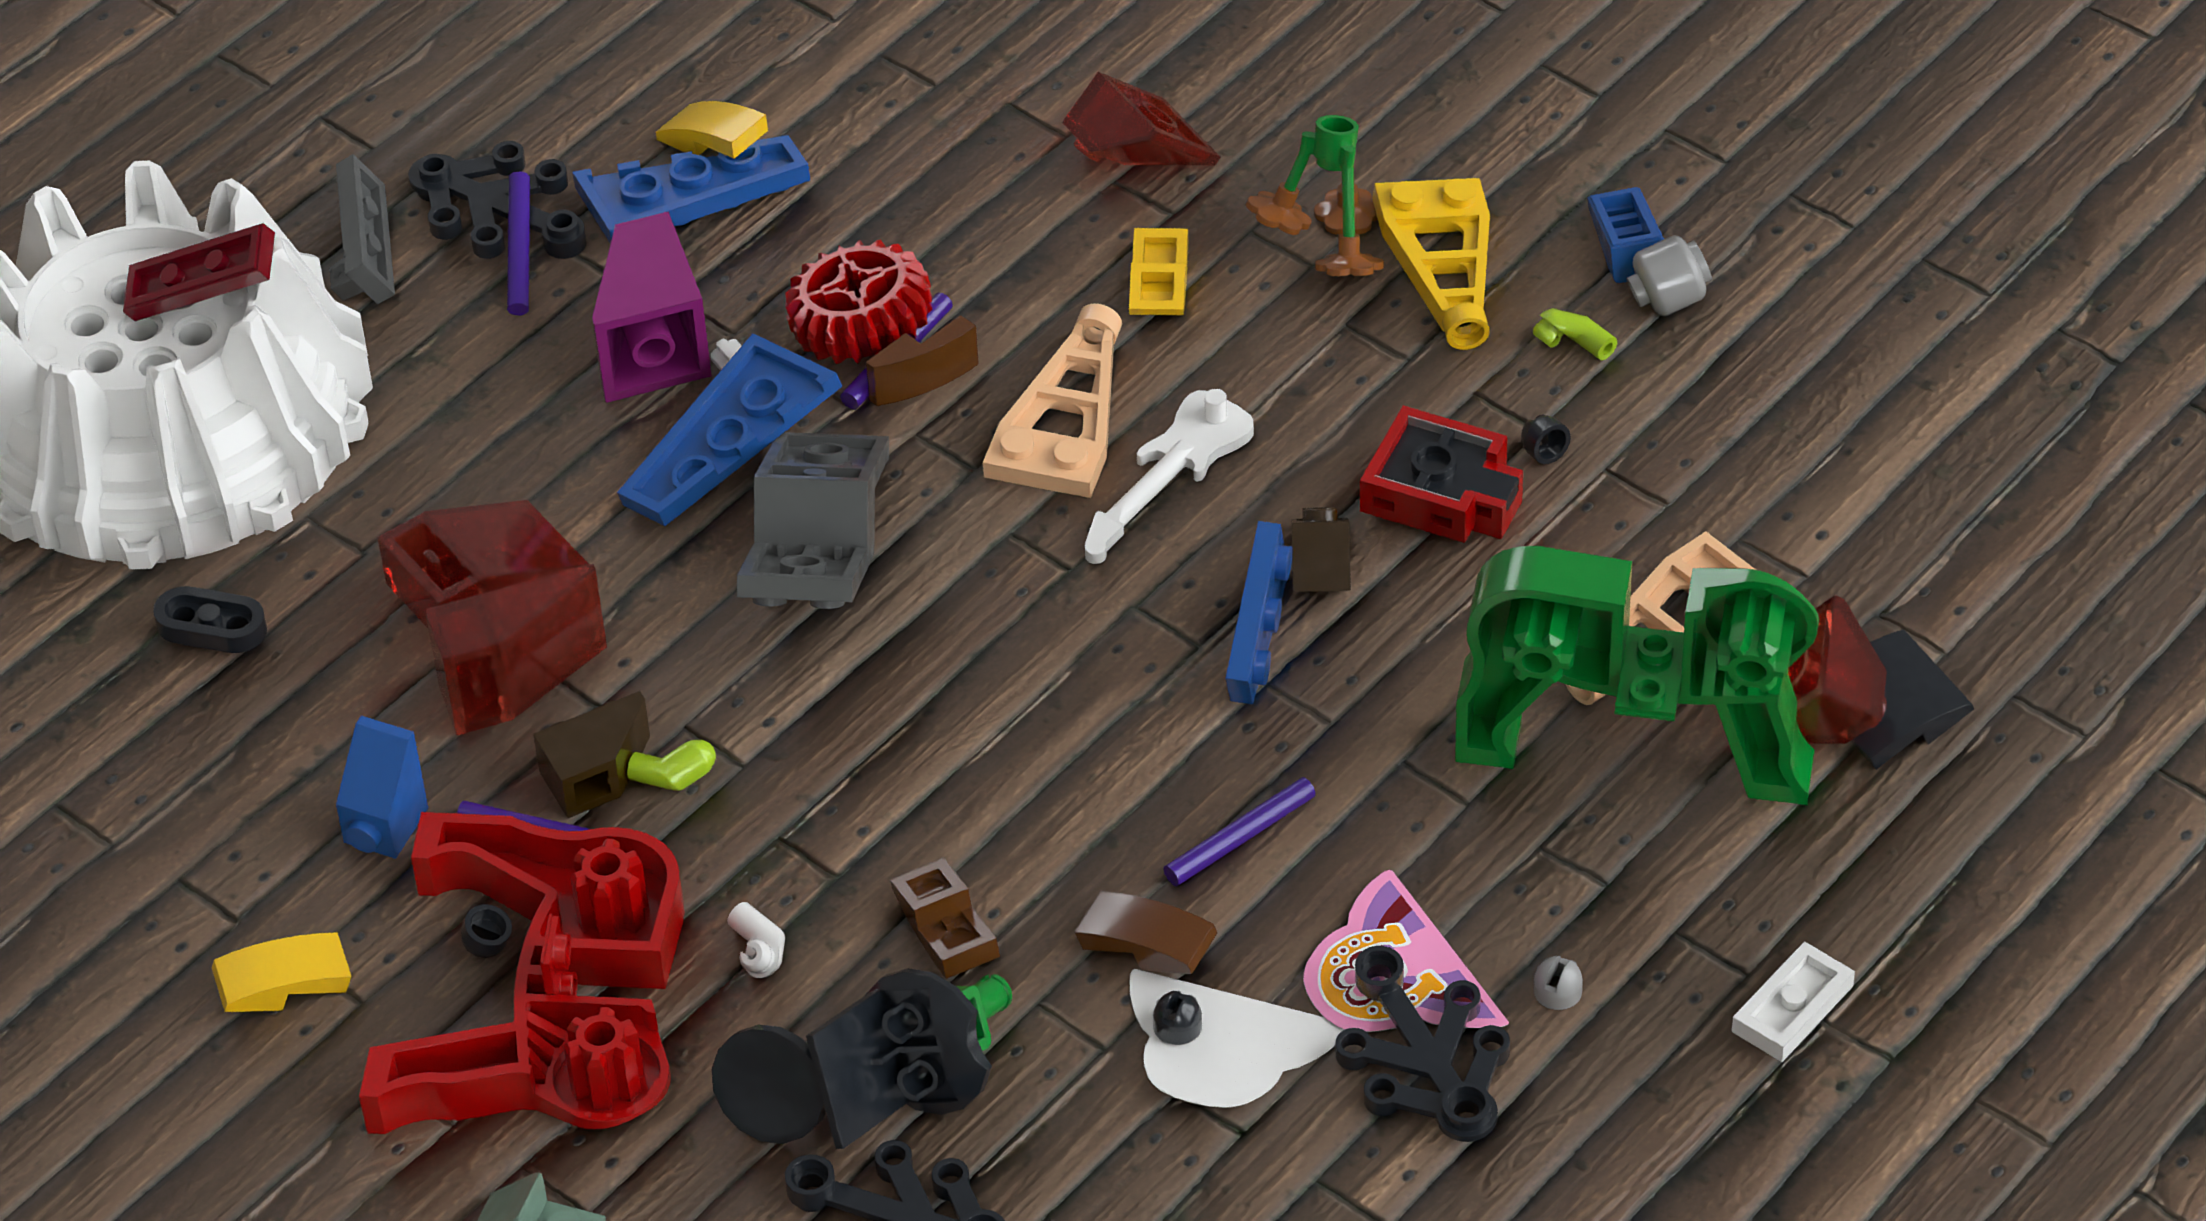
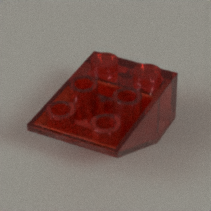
M528 500L425 511L377 537L386 584L446 649L590 570L589 563Z
M594 564L425 610L438 684L456 735L515 719L607 648Z

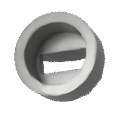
M1553 956L1544 959L1537 967L1534 975V996L1541 1005L1554 1010L1568 1009L1578 1003L1582 996L1583 977L1579 967L1573 960L1561 958V956ZM1555 976L1560 977L1557 988L1549 985Z

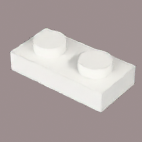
M1804 941L1733 1016L1732 1032L1783 1062L1853 987L1855 971Z

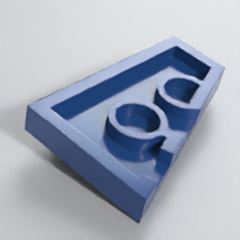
M1258 521L1225 678L1229 698L1232 702L1253 704L1258 685L1265 686L1268 681L1271 664V652L1268 651L1272 633H1277L1282 610V597L1292 564V546H1285L1281 524Z

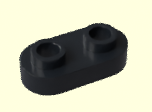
M181 586L163 593L156 600L153 608L159 634L165 640L176 644L227 653H243L257 647L267 634V624L261 604L247 596Z

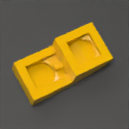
M702 101L685 107L656 131V138L658 141L682 152L692 151V154L700 155L708 148H711L735 159L768 132L766 114L754 109L727 102Z
M1134 228L1129 315H1184L1188 263V229Z
M338 932L292 936L255 944L214 959L211 967L225 1012L283 1011L288 994L346 993L352 977Z

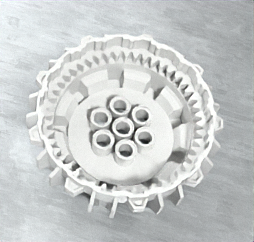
M147 160L133 161L125 171L126 226L106 230L88 237L61 190L45 186L33 193L26 204L16 266L0 250V533L14 542L29 538L38 543L41 548L54 549V551L77 558L104 563L106 560L121 561L123 564H127L129 569H152L156 563H164L166 560L181 557L189 559L213 553L239 544V540L253 534L258 535L265 530L275 532L292 522L291 511L301 502L305 503L313 494L319 492L336 466L349 458L348 443L364 439L369 422L366 406L359 402L373 389L361 315L359 312L336 302L325 289L319 258L312 254L298 252L255 196L232 178L221 181L216 185L211 196L204 232L199 231L196 217L190 216L161 166ZM264 223L275 232L270 280L138 321L132 320L123 313L129 265Z

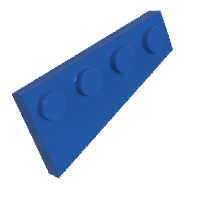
M789 135L757 140L735 159L718 152L717 156L704 157L692 154V151L671 155L672 163L641 168L639 160L617 164V173L593 177L591 168L572 172L575 189L610 244L615 224L669 212L673 225L680 226L715 212L735 208L742 203L775 192H782L790 187L810 181L808 163Z
M752 333L618 490L617 494L623 506L666 526L839 390L842 384L837 373Z

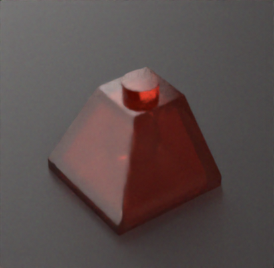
M1097 72L1062 121L1077 138L1073 143L1074 146L1085 156L1096 162H1099L1104 157L1122 165L1215 166L1221 158L1163 97L1101 72Z
M1834 595L1815 608L1819 616L1816 639L1788 670V675L1798 701L1797 724L1803 737L1809 744H1847L1882 721L1887 707V700L1884 697L1887 671L1845 599Z

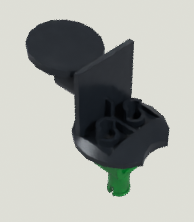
M910 968L886 974L873 985L865 996L806 1035L807 1040H803L782 1027L760 1024L740 1030L732 1035L717 1051L711 1069L713 1092L728 1119L740 1131L762 1142L784 1144L803 1138L824 1119L826 1113L836 1149H844L905 1104L917 1111L938 1115L962 1110L985 1090L992 1065L983 1054V1051L989 1048L992 1041L987 1020L996 1013L1005 1010L1011 1004V988L1006 980L997 974H993L990 977L989 974L984 975L973 986H954L935 973Z

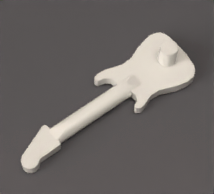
M1211 389L1209 391L1197 390L1189 394L1179 407L1171 427L1164 434L1144 444L1137 452V464L1140 466L1149 461H1159L1106 513L1101 511L1095 513L1085 542V559L1092 564H1100L1105 561L1107 557L1106 552L1124 535V526L1184 467L1194 471V480L1196 482L1201 481L1206 476L1209 466L1217 458L1233 452L1248 443L1254 436L1253 418L1238 405L1228 401L1226 393L1220 389Z

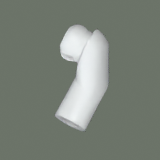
M748 902L739 903L731 911L727 921L733 930L748 941L746 952H740L741 965L755 978L768 977L779 969L782 963L785 934L777 925Z

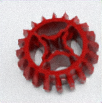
M881 239L876 240L869 246H864L860 240L857 241L854 247L843 248L838 245L837 251L829 255L818 253V261L816 263L803 264L802 274L790 278L791 289L785 292L788 325L790 331L794 332L797 342L801 344L803 351L814 352L818 360L831 356L836 364L843 362L846 358H853L859 364L863 357L875 356L905 333L916 339V329L927 325V314L932 311L931 285L927 271L923 270L922 263L916 259L914 252L903 251L900 244H892L886 247Z

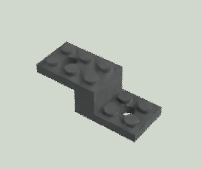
M784 432L773 441L754 476V544L737 574V597L753 598V603L760 606H780L786 604L787 600H810L811 606L821 609L839 608L844 606L845 602H853L874 555L875 487L889 459V436Z

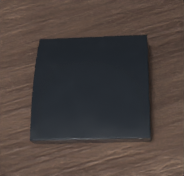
M1904 629L1887 634L1851 651L1803 683L1812 699L1876 770L1920 736L1929 745L1974 710L1973 704Z

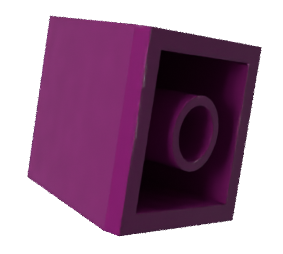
M669 212L615 224L592 316L602 391L606 403L712 377L702 296Z

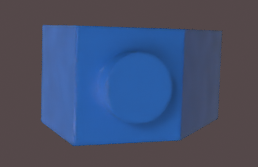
M361 716L355 724L336 802L344 843L350 844L362 852H376L396 859L416 829L421 812H427L428 803L414 731L365 716Z

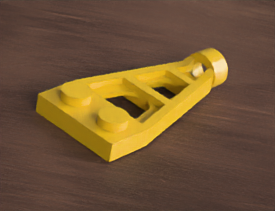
M1480 178L1375 183L1372 200L1382 236L1440 328L1445 332L1447 342L1450 346L1459 350H1468L1480 346L1486 341L1490 333L1484 311L1490 213ZM1461 232L1463 234L1462 250L1426 252L1415 234ZM1467 273L1468 288L1439 289L1433 274ZM1468 322L1471 323V324L1468 325V326H1464V327H1460V326H1459V325L1464 324V323H1468Z

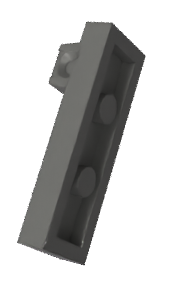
M352 154L336 164L342 243L345 253L342 259L329 268L330 287L342 300L365 292L372 300L379 304L395 295L385 184Z

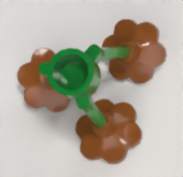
M1339 115L1322 116L1316 120L1315 132L1305 131L1302 133L1300 151L1286 182L1280 183L1276 194L1260 191L1257 196H1250L1245 205L1248 210L1256 214L1255 217L1261 224L1270 228H1279L1287 234L1298 235L1301 229H1309L1312 222L1311 218L1302 211V207L1295 202L1300 192L1297 185L1310 156L1314 155L1317 158L1316 164L1325 170L1342 171V183L1338 185L1337 189L1328 191L1325 194L1324 201L1317 203L1314 207V216L1318 221L1324 222L1326 231L1331 234H1340L1338 235V253L1327 255L1324 259L1315 261V270L1326 272L1330 276H1366L1373 274L1374 270L1384 268L1383 259L1373 257L1371 254L1360 253L1359 234L1370 231L1372 222L1377 221L1378 218L1371 193L1365 189H1358V186L1354 183V161L1359 125L1351 118Z

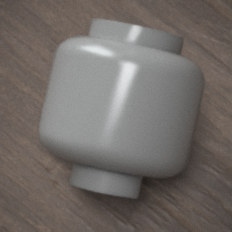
M1674 235L1638 251L1633 257L1635 274L1626 278L1640 308L1650 304L1658 315L1668 316L1702 300L1706 294V283L1712 280V275L1697 243L1694 240L1686 243L1680 236Z

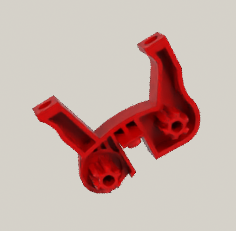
M421 812L411 855L418 896H437L456 889L475 890L489 896L532 922L522 946L516 972L513 1022L369 1048L359 1094L367 1134H387L404 1125L424 1120L459 1121L515 1110L539 1111L584 1129H605L626 1123L655 1107L666 1095L670 1086L671 1075L669 1063L659 1035L652 999L577 996L578 985L666 989L685 915L679 867L672 851L657 838L628 828L604 827L583 831H563L537 826L513 816Z

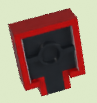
M1404 405L1401 407L1360 479V512L1463 543L1466 542L1471 531L1502 539L1522 503L1523 470L1507 466L1506 435Z

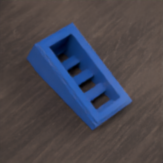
M1640 187L1587 197L1588 208L1608 268L1616 283L1627 282L1626 278L1635 274L1633 257L1638 251L1664 239Z

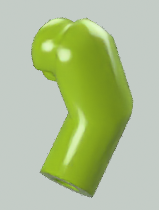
M1554 308L1540 314L1542 319L1535 324L1532 330L1533 335L1550 348L1557 346L1561 337L1565 334L1599 360H1606L1610 357L1617 346L1616 337L1589 317Z
M705 740L685 742L662 758L634 752L628 764L627 776L632 781L673 791H681L711 770L716 760V752L714 747Z

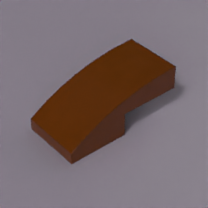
M960 315L923 343H919L906 333L866 361L869 401L876 406L914 398L937 389L979 364L976 325Z
M945 858L890 879L892 890L925 950L946 979L1000 957L997 938L972 908L968 887Z
M1103 891L1099 893L1075 930L1083 950L1133 953L1141 971L1184 974L1193 973L1218 933L1213 923L1180 908L1139 896Z

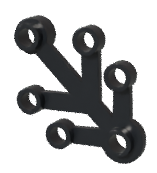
M503 141L493 148L492 155L456 161L448 155L429 154L412 164L408 173L409 182L412 189L417 192L421 199L430 202L431 210L428 213L430 232L435 238L441 240L452 239L459 235L462 230L460 211L457 207L451 205L450 198L455 195L469 202L474 226L471 232L474 254L480 258L491 259L499 256L504 251L503 231L500 226L495 224L493 213L508 219L509 178L483 183L472 179L497 173L509 176L513 172H522L526 162L524 149L520 143ZM556 159L540 162L535 167V174H529L530 195L538 193L554 195L561 193L568 186L566 166L562 161ZM530 205V229L542 234L544 249L550 256L558 259H568L579 255L585 249L587 241L584 223L574 212L570 210H557L550 214Z
M1372 946L1363 950L1355 961L1356 986L1367 998L1373 1001H1380L1408 1046L1370 1037L1366 1031L1360 1028H1348L1340 1032L1335 1040L1337 1062L1348 1070H1360L1369 1063L1426 1077L1429 1078L1437 1091L1433 1092L1401 1085L1394 1076L1379 1073L1371 1076L1365 1082V1107L1369 1112L1377 1116H1388L1401 1109L1436 1118L1440 1130L1446 1136L1461 1142H1472L1486 1137L1492 1132L1497 1123V1104L1488 1090L1496 1068L1505 1064L1510 1056V1037L1503 1028L1495 1025L1480 1028L1473 1037L1474 1060L1465 1081H1461L1452 1067L1467 1022L1475 1019L1480 1013L1481 994L1479 988L1474 983L1466 980L1452 982L1446 987L1444 991V1012L1435 1037H1433L1402 989L1404 983V963L1400 954L1387 946ZM1382 976L1387 978V980L1376 981L1372 980V978ZM1464 997L1472 1002L1461 1006L1455 1004L1453 1000ZM1494 1042L1499 1044L1501 1048L1489 1051L1484 1049L1482 1045ZM1349 1045H1358L1363 1050L1358 1053H1349L1344 1048ZM1380 1090L1393 1094L1386 1099H1378L1373 1096L1375 1092ZM1463 1112H1470L1476 1116L1463 1118L1457 1115Z
M890 1140L882 1143L875 1151V1164L878 1176L883 1181L892 1183L900 1201L835 1181L833 1165L829 1160L819 1155L809 1154L794 1159L785 1171L786 1191L789 1200L806 1212H817L826 1206H830L873 1221H1005L1000 1214L992 1210L981 1209L970 1187L969 1169L963 1161L956 1158L943 1159L935 1164L932 1169L933 1191L937 1197L951 1202L957 1219L935 1213L913 1169L912 1151L906 1143L899 1140ZM892 1158H899L903 1160L901 1163L897 1165H889L885 1163L887 1160ZM948 1176H956L960 1178V1180L954 1183H945L942 1181L944 1178ZM809 1187H818V1188L812 1189V1190H805L806 1188H809Z

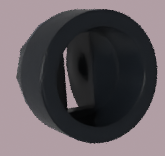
M1544 414L1538 415L1534 420L1527 421L1523 425L1521 433V443L1526 452L1542 464H1550L1561 458L1568 449L1571 440L1570 431L1556 418Z
M488 904L475 906L467 913L461 928L462 943L468 952L477 957L489 958L495 956L504 949L512 932L511 920L502 909Z
M1170 991L1157 1000L1153 1011V1030L1160 1040L1169 1044L1181 1045L1195 1040L1200 1035L1202 1030V1011L1194 996L1181 994V991ZM1176 1013L1174 1021L1168 1019L1170 1014Z

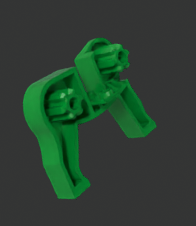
M1519 546L1497 553L1482 566L1476 579L1466 629L1467 642L1471 651L1464 661L1456 700L1455 762L1514 769L1522 727V713L1546 689L1558 681L1580 689L1615 696L1614 714L1675 722L1677 704L1716 705L1748 798L1807 805L1815 749L1805 740L1798 727V701L1788 675V670L1814 643L1818 632L1819 616L1814 606L1792 585L1772 574L1755 569L1693 568L1683 633L1629 626L1632 561L1543 546Z

